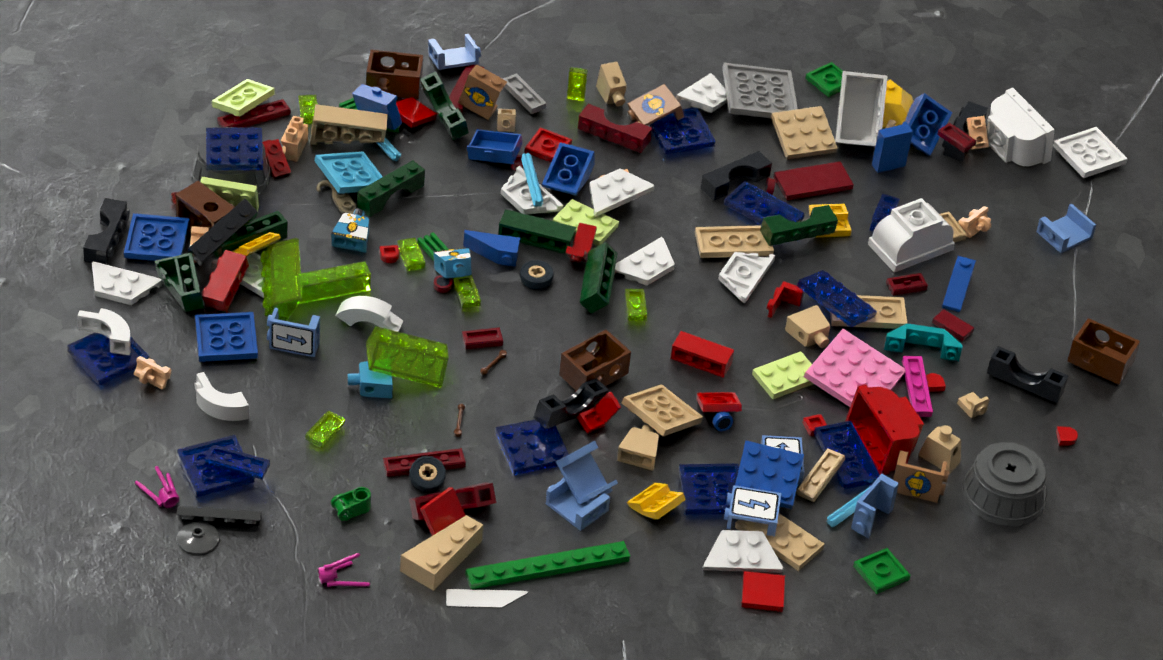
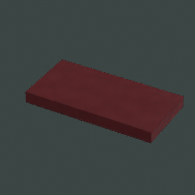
M841 161L774 172L773 176L786 200L851 190L854 186Z

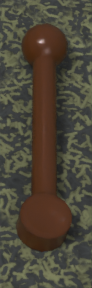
M501 350L499 355L488 366L481 368V374L486 375L495 363L507 356V352Z
M462 403L458 405L457 427L454 430V436L456 437L462 435L460 427L462 413L465 409V405Z

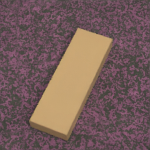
M827 448L796 490L797 495L815 502L845 461V455Z

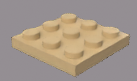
M822 106L772 113L771 119L786 159L837 152L838 147Z
M662 384L625 396L622 404L630 412L636 414L644 423L650 425L662 436L700 424L703 419L702 415Z

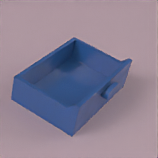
M361 84L352 93L357 110L387 114V128L395 130L402 124L396 105V95L381 91L378 87H370L365 84Z
M906 121L902 125L878 131L872 166L877 173L906 166L913 133Z
M477 129L469 146L467 145L468 159L514 164L522 146L521 134Z

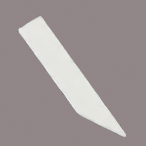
M447 589L446 605L503 607L528 592Z

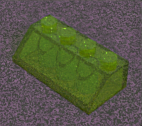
M298 238L270 244L261 254L262 292L264 293L263 308H265L266 317L272 315L274 308H279L278 319L287 321L302 301Z
M366 261L286 277L297 304L369 291L371 285V273Z
M375 326L366 341L369 370L442 387L449 359L447 344Z

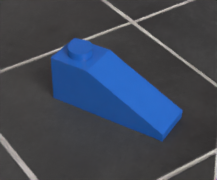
M469 230L464 231V247H468L470 250L497 264L516 267L520 238Z
M961 256L957 257L942 308L956 312L961 311L976 260Z

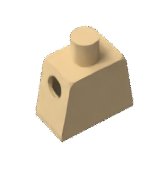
M618 62L602 64L596 87L606 104L615 103L616 106H622L625 103L626 82Z
M817 305L787 316L786 332L802 345L809 347L817 343L820 348H825L829 344L830 324Z
M644 425L642 429L631 428L619 445L617 461L653 471L659 435L653 432L654 429L650 425Z
M947 425L936 427L926 438L918 456L942 469L943 461L947 462L946 470L950 474L961 461V440L952 434L951 427Z

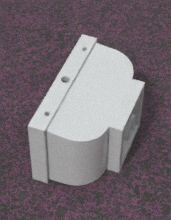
M842 72L836 143L876 146L878 131L882 129L887 75Z
M1014 88L1006 90L1004 95L996 98L991 104L990 116H988L987 121L989 146L1005 163L1013 161L1021 166H1033L1041 162L1045 164L1051 161L1055 129Z
M921 198L892 209L891 215L885 217L877 224L872 237H869L868 245L895 273L954 250V231L945 219L929 203H926Z

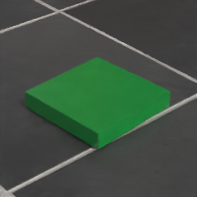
M830 62L807 73L805 79L827 97H830L841 91L843 71L833 62Z
M888 548L854 561L853 567L876 594L910 580L911 577Z

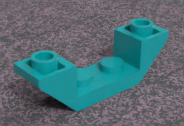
M907 323L887 333L884 350L903 352L905 342L940 347V358L959 361L963 345L945 329Z

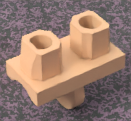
M985 116L967 118L968 134L976 140V145L971 150L988 148Z
M983 206L979 210L973 209L969 213V218L962 217L959 220V225L965 231L968 238H971L980 230L986 232L991 228V219L987 216L988 207Z
M138 357L133 375L139 377V381L143 384L150 383L160 389L166 388V383L170 378L172 370L166 366L161 367L157 365L151 358Z

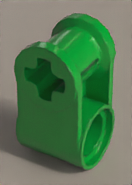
M358 487L346 493L336 495L332 498L330 504L332 508L337 510L338 518L341 521H346L371 510V492L366 487Z

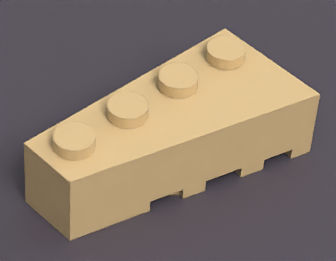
M315 104L310 145H316L317 142L333 144V141L351 143L355 140H359L360 143L384 142L387 114Z
M467 515L403 553L401 555L400 572L434 591L482 542L483 524Z

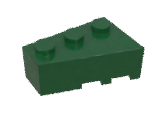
M192 252L154 261L158 277L162 279L164 285L185 312L204 308Z

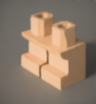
M293 116L281 139V144L283 145L282 149L286 159L298 162L302 150L308 141V124L303 123V118Z

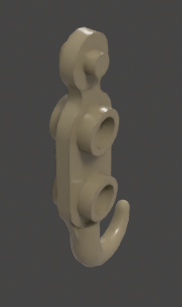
M323 180L317 184V192L321 191L320 188L322 186L331 187L332 199L342 214L354 213L356 205L348 193H338L329 180Z

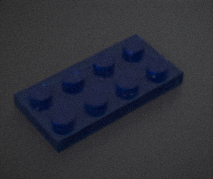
M746 181L724 199L725 206L762 225L763 218L781 215L787 220L801 222L805 216L804 212Z
M824 270L798 280L797 286L850 327L876 316L877 311L870 304L864 302Z
M852 421L815 427L814 434L824 453L828 448L845 455V461L835 473L843 490L873 484L880 476Z

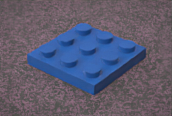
M133 213L124 249V258L156 261L182 255L189 228V218Z
M253 312L195 315L199 362L258 358Z
M745 441L735 486L781 493L780 507L792 509L804 454Z

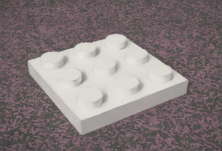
M1097 127L1055 140L1053 143V147L1083 178L1124 165L1127 162V157Z

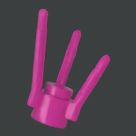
M155 466V470L164 486L159 491V498L139 481H135V484L155 500L159 507L164 505L165 508H171L179 502V496L176 493L170 474H166L167 484L158 466Z
M356 553L334 563L319 567L318 575L321 584L327 583V587H369L370 583L334 581L337 578L336 570L352 565L353 562L351 560L358 558L360 554Z

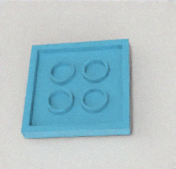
M363 151L316 155L314 160L336 191L342 194L358 192L383 177Z

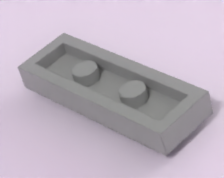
M517 73L503 78V80L507 81L505 88L531 114L546 109L547 103Z

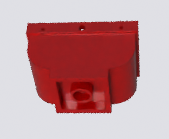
M867 385L857 387L845 420L880 475H887L890 471L896 470L900 451L908 452L906 464L908 463L924 425L907 397H898L896 393L884 387H868Z

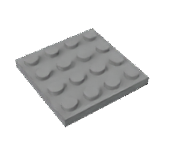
M732 63L723 64L722 69L729 113L771 119V115L774 112L798 109L790 70Z

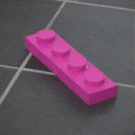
M903 356L902 364L905 368L904 375L909 401L919 417H932L933 409L922 356Z

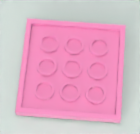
M842 329L805 372L804 378L850 407L858 386L884 387L892 391L904 376L905 368Z

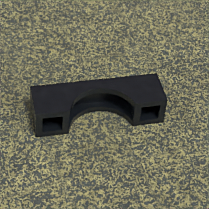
M968 101L966 106L961 108L959 117H956L954 121V126L964 133L968 132L967 118L985 116L986 119L988 108ZM946 140L943 141V155L963 162L968 151L962 152Z
M757 151L702 175L700 189L715 201L728 195L729 183L733 180L748 179L758 182L770 177L772 162L760 151Z
M104 199L100 208V224L107 229L98 234L88 235L83 247L84 262H97L106 265L109 258L113 257L114 246L118 245L119 234L123 233L124 222L128 221L130 210H127L126 201Z
M246 198L243 199L193 243L187 253L192 252L193 259L201 266L230 237L256 218L258 211Z
M997 346L990 357L987 374L1055 403H1058L1064 393L1069 376L1052 368L1044 373L1031 372L1019 363L1016 353Z
M595 378L582 383L580 388L564 401H560L554 394L542 398L538 402L533 418L545 429L557 426L577 418L582 412L594 408L609 392V389Z

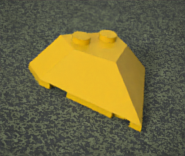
M892 80L887 81L882 129L887 127L890 120L896 121L895 126L902 125L913 103L912 96Z

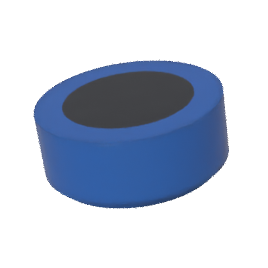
M720 412L713 418V425L718 431H725L733 424V418L728 412Z

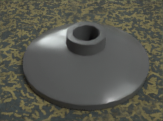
M193 522L180 529L177 535V542L183 551L193 555H202L216 548L219 542V534L208 523Z

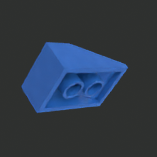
M925 93L914 99L905 121L913 131L910 144L930 156L940 138L937 135L938 130L948 123L952 112Z
M560 142L542 182V186L577 195L589 179L595 165L594 151Z

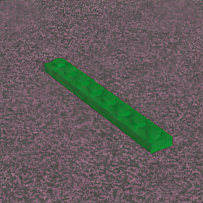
M621 541L468 568L465 575L470 589L473 590L629 562L630 554L625 542Z

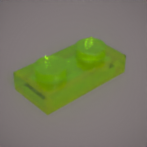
M570 67L567 99L584 101L588 70Z
M298 95L300 117L303 118L304 124H312L315 104H317L316 95Z
M416 238L397 240L399 252L406 270L425 268V260Z
M473 276L454 277L453 283L462 308L481 306V299Z
M625 289L628 321H647L644 289Z
M328 410L305 434V439L322 448L345 424V418Z

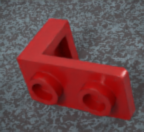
M279 139L262 142L273 177L276 178L289 174L291 170Z
M579 223L573 246H567L566 254L571 261L581 263V261L587 262L588 252L592 249L597 231L596 226Z
M783 281L780 288H776L774 298L770 299L767 304V309L769 310L768 317H773L781 301L800 307L804 288Z
M609 392L594 408L580 413L577 419L586 433H590L605 426L621 409V406L613 393Z

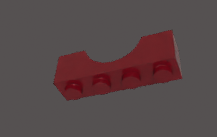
M587 104L578 119L579 130L640 153L644 151L651 141L652 127L639 122H634L630 125L614 124L606 119L604 109L591 104Z
M485 482L454 489L462 509L497 503L493 483ZM442 492L409 499L412 518L416 520L424 519L420 508Z

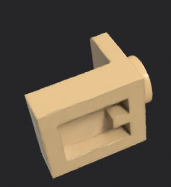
M498 109L497 131H515L516 109Z
M974 392L958 398L957 404L970 418L983 415L987 411L989 398L986 396L980 399Z

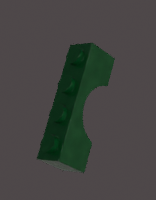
M436 71L421 78L420 82L423 92L452 140L454 141L468 134L469 130L466 120L460 110L454 107Z
M412 160L358 191L357 208L363 210L368 217H371L384 209L387 200L396 191L405 189L411 194L422 188L425 182V169Z
M825 205L812 208L810 218L802 222L790 221L781 215L763 218L760 232L769 246L835 233L838 219L830 206Z

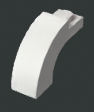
M355 296L344 300L335 315L349 326L359 321L371 322L393 337L398 334L403 323L402 319L390 311L392 307L390 304L369 296Z
M103 308L100 309L99 313L79 311L78 330L103 334L110 339V352L130 355V329L121 316Z
M204 372L196 374L197 382L194 383L197 404L205 413L217 419L227 421L249 419V405L242 392L234 394L221 393L212 387Z

